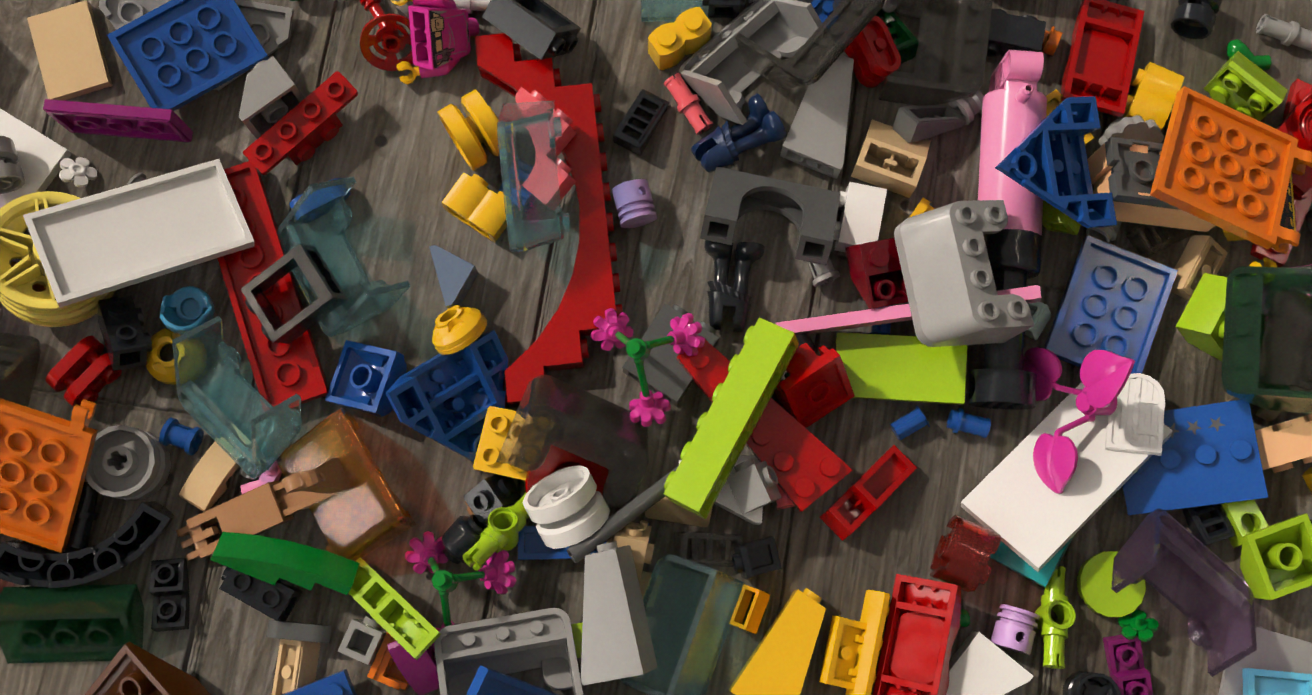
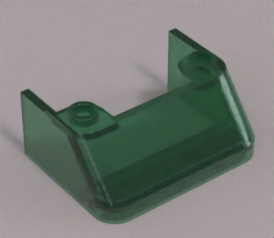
M1253 266L1235 268L1229 273L1226 282L1221 385L1223 389L1231 396L1269 411L1312 414V392L1293 391L1280 378L1262 376L1265 316L1281 317L1288 314L1294 306L1295 293L1312 294V269Z

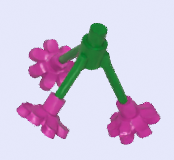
M609 308L605 310V319L601 316H597L594 319L593 324L599 330L592 331L591 338L594 341H602L601 348L605 351H610L613 345L618 349L626 345L627 354L634 359L641 392L639 393L640 399H633L629 403V410H631L630 420L633 423L641 420L642 426L649 427L652 424V419L658 424H663L667 420L664 412L671 410V404L661 392L653 394L649 390L644 360L649 357L651 349L665 344L672 345L674 352L677 354L685 352L687 356H696L698 354L696 347H703L705 338L697 335L702 331V326L699 322L692 323L694 317L691 313L682 315L681 319L678 316L670 321V326L673 330L666 337L650 341H643L639 338L629 339V337L633 336V328L626 326L629 322V317L625 312L620 313L617 317L615 309Z
M424 532L423 541L417 537L412 538L409 545L414 551H407L405 553V559L410 563H415L413 570L416 573L422 574L426 568L430 573H434L432 583L440 594L444 621L441 628H436L438 631L446 626L454 625L451 620L448 596L449 592L456 589L459 582L480 579L484 581L486 589H495L497 594H506L508 592L507 587H513L516 583V578L509 574L514 572L515 564L513 561L506 562L509 558V553L506 550H502L497 554L494 553L486 561L487 564L480 568L479 571L463 574H454L440 569L438 563H447L448 558L443 551L445 547L442 543V537L434 541L433 532ZM433 643L431 646L433 647V652H435L434 643Z

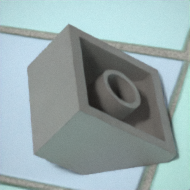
M274 56L268 60L258 62L246 76L239 118L257 139L305 99Z

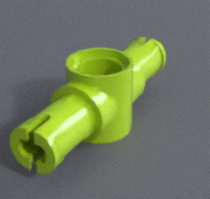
M526 492L514 505L496 508L489 514L488 526L481 532V538L463 554V560L469 567L473 565V569L478 571L495 552L509 551L516 547L519 542V532L526 526V520L529 518L522 503Z
M1059 566L1058 569L1056 568L1047 587L1044 588V595L1041 596V606L1034 612L1040 615V619L1035 620V623L1038 624L1037 629L1040 630V636L1043 637V667L1051 669H1065V639L1068 638V628L1074 624L1076 618L1075 610L1068 602V597L1065 596L1066 567ZM1051 610L1058 616V624L1051 618Z

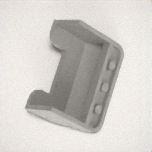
M1004 200L957 201L909 217L896 227L894 238L916 336L922 344L928 347L1005 343L1034 326L1028 303L1022 297L1015 294L998 295L983 234H995L1006 227L1008 217Z

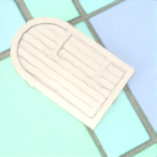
M1141 373L1130 374L1124 388L1117 397L1115 412L1108 415L1105 450L1161 456L1166 403L1163 388L1151 376Z

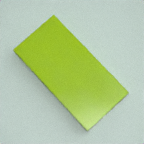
M837 332L836 352L841 356L855 395L853 398L965 404L967 345L928 347L922 344L917 336Z

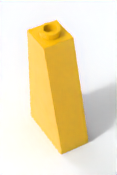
M805 588L803 592L799 589L794 590L730 686L729 690L733 694L800 695L826 608L820 605L821 597L808 588Z

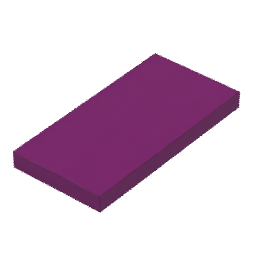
M52 99L44 100L43 110L70 133L192 142L193 131L172 109Z

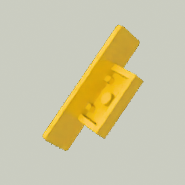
M866 590L860 621L832 616L819 682L846 688L845 695H871L876 679L879 651L883 644L882 636L885 621L889 613V593Z

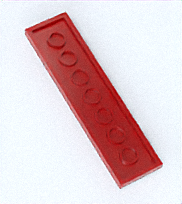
M250 161L224 169L255 241L254 247L217 259L265 414L270 416L327 396L329 388L310 329L290 344L273 343L263 334L262 324L258 317L246 306V297L242 293L241 288L286 254L260 172ZM289 272L263 292L283 325L303 310L292 272Z

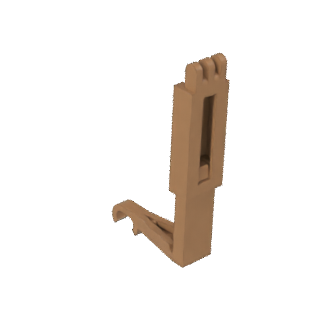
M339 457L332 458L301 473L296 472L283 478L281 482H268L186 520L187 526L176 530L178 537L190 534V539L181 542L182 549L193 545L195 547V551L185 555L187 561L198 557L200 559L212 556L220 539L213 540L212 537L220 533L217 525L212 526L216 523H219L222 533L232 532L259 535L293 520V514L342 493L351 487Z

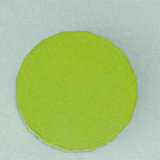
M1118 551L1099 552L1081 565L1077 576V590L1081 599L1084 600V603L1092 612L1103 617H1123L1134 612L1142 603L1146 592L1145 576L1140 566L1130 556Z

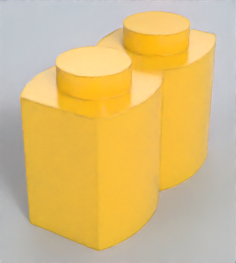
M701 7L690 8L682 12L675 22L663 24L652 31L648 37V54L659 70L669 69L677 65L685 55L696 53L711 39L712 23Z
M1149 62L1144 69L1138 68L1130 85L1134 86L1131 95L1128 94L1125 113L1122 118L1140 115L1144 121L1153 119L1160 130H1162L1185 77L1153 62Z
M463 172L441 202L443 208L452 216L495 243L517 214L516 208L513 205L514 200L502 191L495 193L487 188L489 184L479 175L473 174L469 176Z

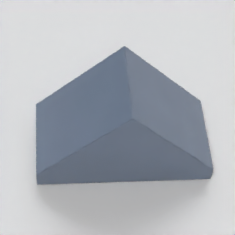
M436 245L430 246L447 309L455 305L460 306L479 273L473 264Z

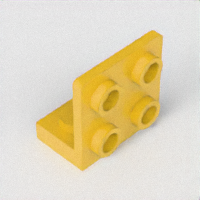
M489 406L473 468L477 471L526 482L531 462L544 447L556 441L560 425L548 417Z

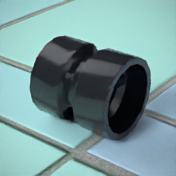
M1179 0V6L1176 8L1171 21V29L1185 38L1204 39L1209 37L1212 33L1216 14L1220 9L1222 0Z
M1079 671L1071 674L1063 685V695H1121L1115 681L1101 673Z

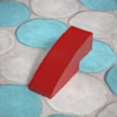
M895 445L891 446L819 518L843 541L878 509L917 467Z

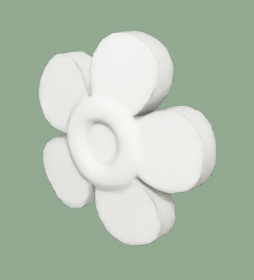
M78 157L75 162L70 158H65L60 162L62 170L59 173V177L64 182L74 180L75 186L83 188L88 185V180H95L97 178V170L89 167L90 162L86 158Z

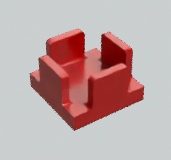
M807 343L798 346L786 368L790 376L781 382L779 381L774 391L782 405L805 428L855 396L841 356L834 348L829 350L825 345L818 348L821 356H818Z

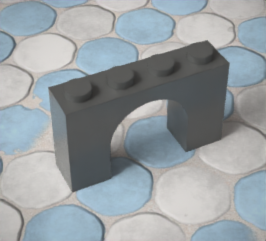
M716 167L700 239L732 245L736 224L742 215L755 210L773 211L791 220L798 230L799 236L795 259L827 265L834 240L840 192Z

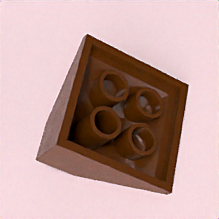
M128 642L124 644L85 695L211 694L195 677L137 645Z

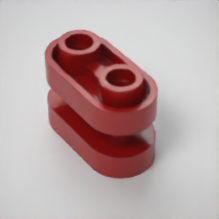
M868 15L864 17L856 27L852 28L843 37V49L849 58L854 59L853 71L862 85L869 88L876 87L900 67L901 57L885 22L878 16Z
M91 335L80 340L50 370L45 381L56 392L67 389L64 394V400L74 408L75 405L80 406L83 399L94 403L98 398V393L106 384L113 383L121 375L122 370H112L108 353L101 355L104 345L95 336Z

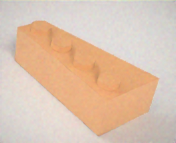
M1312 414L1255 430L1263 470L1272 468L1273 473L1294 468L1293 461L1302 459L1304 464L1312 462Z

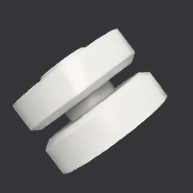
M578 465L555 471L541 479L526 493L522 502L532 522L537 523V531L547 547L557 549L578 544L598 531L609 518L610 509L602 494L596 491L597 485L587 467Z

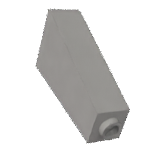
M824 48L780 154V157L835 179H838L844 164L854 59L849 58L843 51Z
M617 541L596 545L598 552L585 555L581 653L582 686L643 675L658 668L631 546L618 547Z

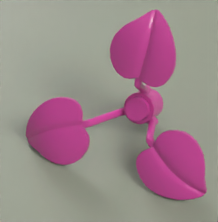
M1038 347L1030 348L1026 351L1023 370L1037 374L1036 401L1047 400L1054 388L1057 391L1077 395L1076 406L1079 411L1085 414L1084 417L1056 429L1054 436L1048 433L1041 434L1035 443L1033 461L1036 472L1042 482L1055 493H1063L1064 487L1075 473L1078 462V452L1074 442L1069 437L1062 436L1063 433L1086 422H1094L1095 415H1111L1115 412L1117 397L1124 388L1135 363L1133 359L1107 350H1094L1084 358L1080 368V379L1085 387L1083 389H1075L1062 386L1056 382L1062 374V365L1052 351Z

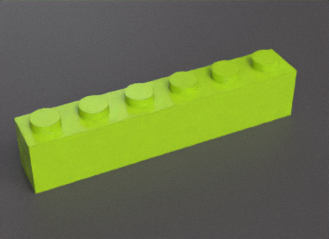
M760 317L755 326L751 325L744 336V346L739 355L735 354L728 366V376L724 383H719L714 390L712 396L713 403L709 411L704 412L700 416L696 426L697 433L692 442L688 441L683 447L680 455L681 462L678 468L668 475L664 484V489L666 490L663 494L671 502L704 519L707 518L799 346L794 332Z

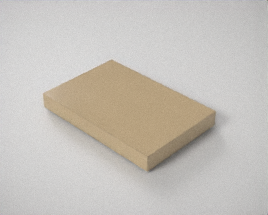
M87 0L27 18L48 99L65 101L113 86L91 4Z

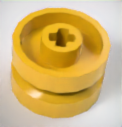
M476 89L461 97V105L467 115L466 118L458 107L453 104H449L437 111L446 131L472 171L487 163V155L481 143H484L489 152L497 157L511 149L497 116Z

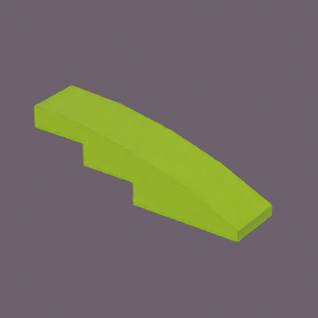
M359 557L356 562L360 564L349 594L414 659L418 660L441 633Z

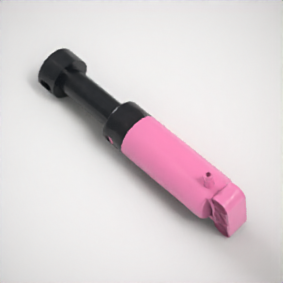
M1008 50L993 71L989 83V93L983 96L978 200H1004L1008 217L1007 225L1003 230L995 234H983L997 291L1027 287V279L1037 277L1041 270L1043 199L995 169V167L1046 118L1047 97L1037 91V83L1043 71L1044 57L1042 52ZM1025 331L1005 343L984 344L983 369L970 371L969 405L1003 410L1035 408L1037 374L1023 370Z

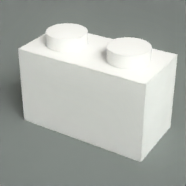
M849 182L846 191H840L838 210L842 211L840 221H836L834 233L836 244L834 250L846 252L845 247L878 241L887 189Z

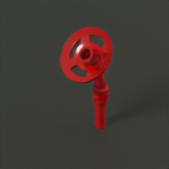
M359 0L364 9L370 11L374 17L364 26L360 35V48L364 58L374 67L386 71H398L396 66L402 61L413 64L412 50L401 59L397 60L396 53L403 50L406 44L412 46L411 34H408V31L402 25L396 23L397 21L401 22L410 29L409 18L399 14H385L380 5L381 0ZM378 24L380 29L376 32V35H369L372 28ZM382 42L383 48H381L378 43ZM373 45L379 54L386 56V60L377 57L369 47Z

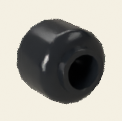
M470 515V517L459 516L442 536L445 556L455 564L465 563L463 554L481 538V532L488 525L485 522H479L475 515Z

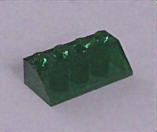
M137 584L76 585L60 588L36 586L4 587L0 593V646L7 664L112 661L124 644L128 642L143 649L144 605Z

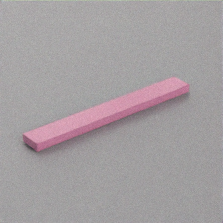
M1038 285L997 291L998 295H1018L1028 304L1040 302L1042 298L1040 286ZM909 304L777 322L776 325L792 331L798 336L807 332L808 334L908 321L912 320Z

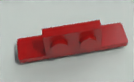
M336 71L247 147L243 154L262 175L269 173L287 156L295 165H298L301 161H307L314 155L318 146L324 141L333 139L338 134L339 128L343 124L336 114L358 96V91L339 71Z

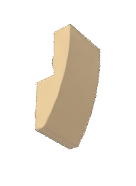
M218 437L189 475L179 496L203 512L209 510L228 489L226 481L247 459L245 452Z

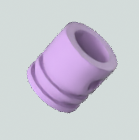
M635 179L626 181L612 189L622 228L644 226L657 219L647 180Z
M1000 604L999 608L1002 612L997 614L1000 620L995 622L991 642L996 646L1030 655L1036 634L1033 628H1037L1038 624L1035 623V620H1039L1040 615L1021 608Z

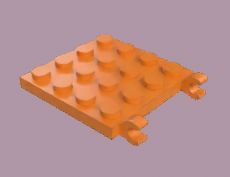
M1183 86L1176 94L1150 196L1267 250L1273 247L1277 252L1286 254L1289 244L1295 247L1299 245L1301 236L1295 230L1280 226L1291 172L1303 175L1306 165L1312 167V152L1298 148L1297 138Z
M0 398L1 534L62 553L67 548L98 430L88 427L94 416L96 403L83 399L80 406H74L71 421Z

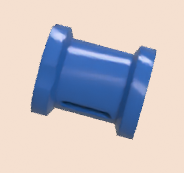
M171 417L162 427L159 443L164 446L171 444L184 449L186 454L192 456L198 451L202 443L204 431L199 427L193 429L179 424L177 419Z

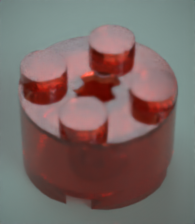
M954 515L947 524V527L952 529L950 534L947 533L946 536L941 535L930 567L934 571L930 573V576L945 583L960 585L961 590L968 593L974 592L979 583L985 585L989 578L991 566L987 565L990 555L996 553L1000 545L1001 536L995 534L994 530Z

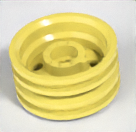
M55 191L35 192L18 197L0 208V302L13 315L31 324L45 327H63L83 322L98 313L99 300L112 298L115 291H111L59 308L30 235L24 234L28 228L23 215L80 199L77 196ZM21 259L13 267L10 265L11 260ZM39 283L45 286L46 289L37 292L33 290V285Z

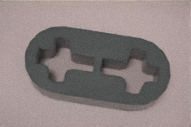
M269 620L266 637L330 643L332 626Z

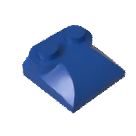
M346 340L325 401L367 412L377 417L388 415L393 410V407L386 392L407 371L404 355L397 351Z

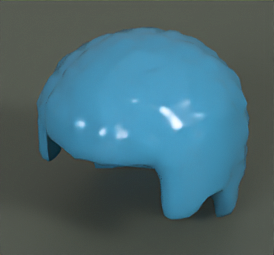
M194 286L182 287L173 294L163 297L160 319L167 329L181 336L199 335L211 326L215 313L214 304L211 297L202 289Z

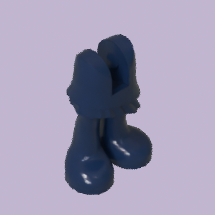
M758 93L751 96L748 101L750 113L746 117V123L730 127L728 121H726L722 128L718 126L713 132L692 146L691 152L701 162L702 167L707 172L715 171L716 167L734 165L733 162L739 161L738 155L742 152L766 143L780 141L787 136L779 116L774 111L769 112L766 103Z

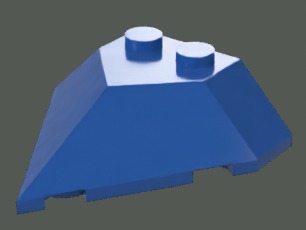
M1096 97L1066 98L995 169L1086 228L1117 225L1112 193L1093 194L1083 136L1101 128Z
M491 330L481 334L477 340L463 350L449 355L439 353L403 374L387 390L386 395L402 424L474 462L488 407L505 408L506 391H503L504 371L508 368V357L495 330Z

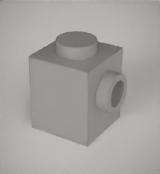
M753 459L744 461L734 466L736 472L727 478L742 514L754 511L782 498L777 487V475L773 468L767 465L766 461L755 464Z
M365 616L364 620L352 619L337 652L371 665L387 631L382 629V626L372 617Z

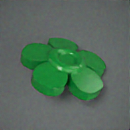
M1135 610L1131 616L1125 615L1118 618V624L1122 627V635L1131 640L1135 639L1138 635L1139 640L1144 642L1153 639V632L1157 631L1159 627L1158 621L1154 618L1146 619V613L1142 610Z

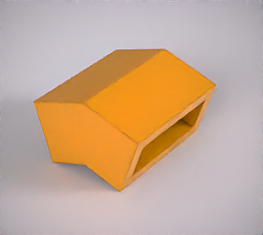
M744 584L729 624L757 634L770 594ZM753 594H755L749 612L747 614L745 623L743 625L742 622L745 617L747 608L749 606L751 597Z

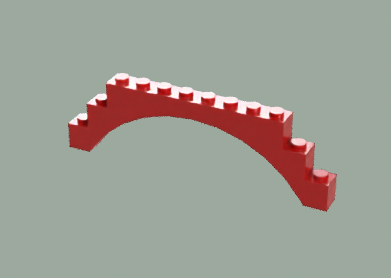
M505 33L475 36L477 66L482 78L513 97L516 96L521 87L530 94L533 90H536L549 101L546 107L553 112L558 108L573 120L569 125L576 132L575 136L562 150L567 165L572 169L571 174L576 181L575 187L579 201V245L573 274L558 310L543 332L505 370L507 403L510 407L549 403L548 394H554L552 375H546V372L584 368L583 359L589 358L587 339L581 340V337L591 336L592 331L599 330L593 324V321L597 316L605 319V310L609 308L615 309L617 317L623 312L622 304L615 303V293L621 292L619 273L612 274L611 262L617 261L616 244L609 243L608 236L609 231H614L612 212L606 213L605 201H611L609 182L603 183L602 172L608 171L606 152L600 153L599 142L605 141L603 123H596V113L601 112L600 93L593 94L592 83L562 86L560 68L554 69L552 58L522 61L520 44L514 43V40Z

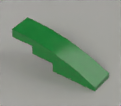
M223 532L210 559L274 586L277 580L281 578L310 591L314 584L318 583L345 595H348L353 586L360 564L334 553L300 543L260 535Z

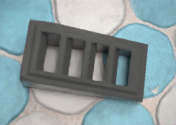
M948 104L899 107L893 124V130L908 143H913L962 127L966 120Z

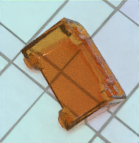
M341 408L326 417L280 453L282 460L278 462V465L284 476L287 477L296 472L301 473L329 459L339 457L351 488L308 508L329 543L326 546V550L356 561L359 557H364L415 526L416 523L409 511H404L401 504L398 503L400 499L393 493L364 443V437L356 432L361 428L354 416Z

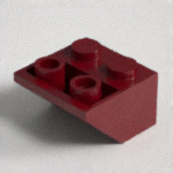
M895 238L845 247L851 280L869 309L908 302Z

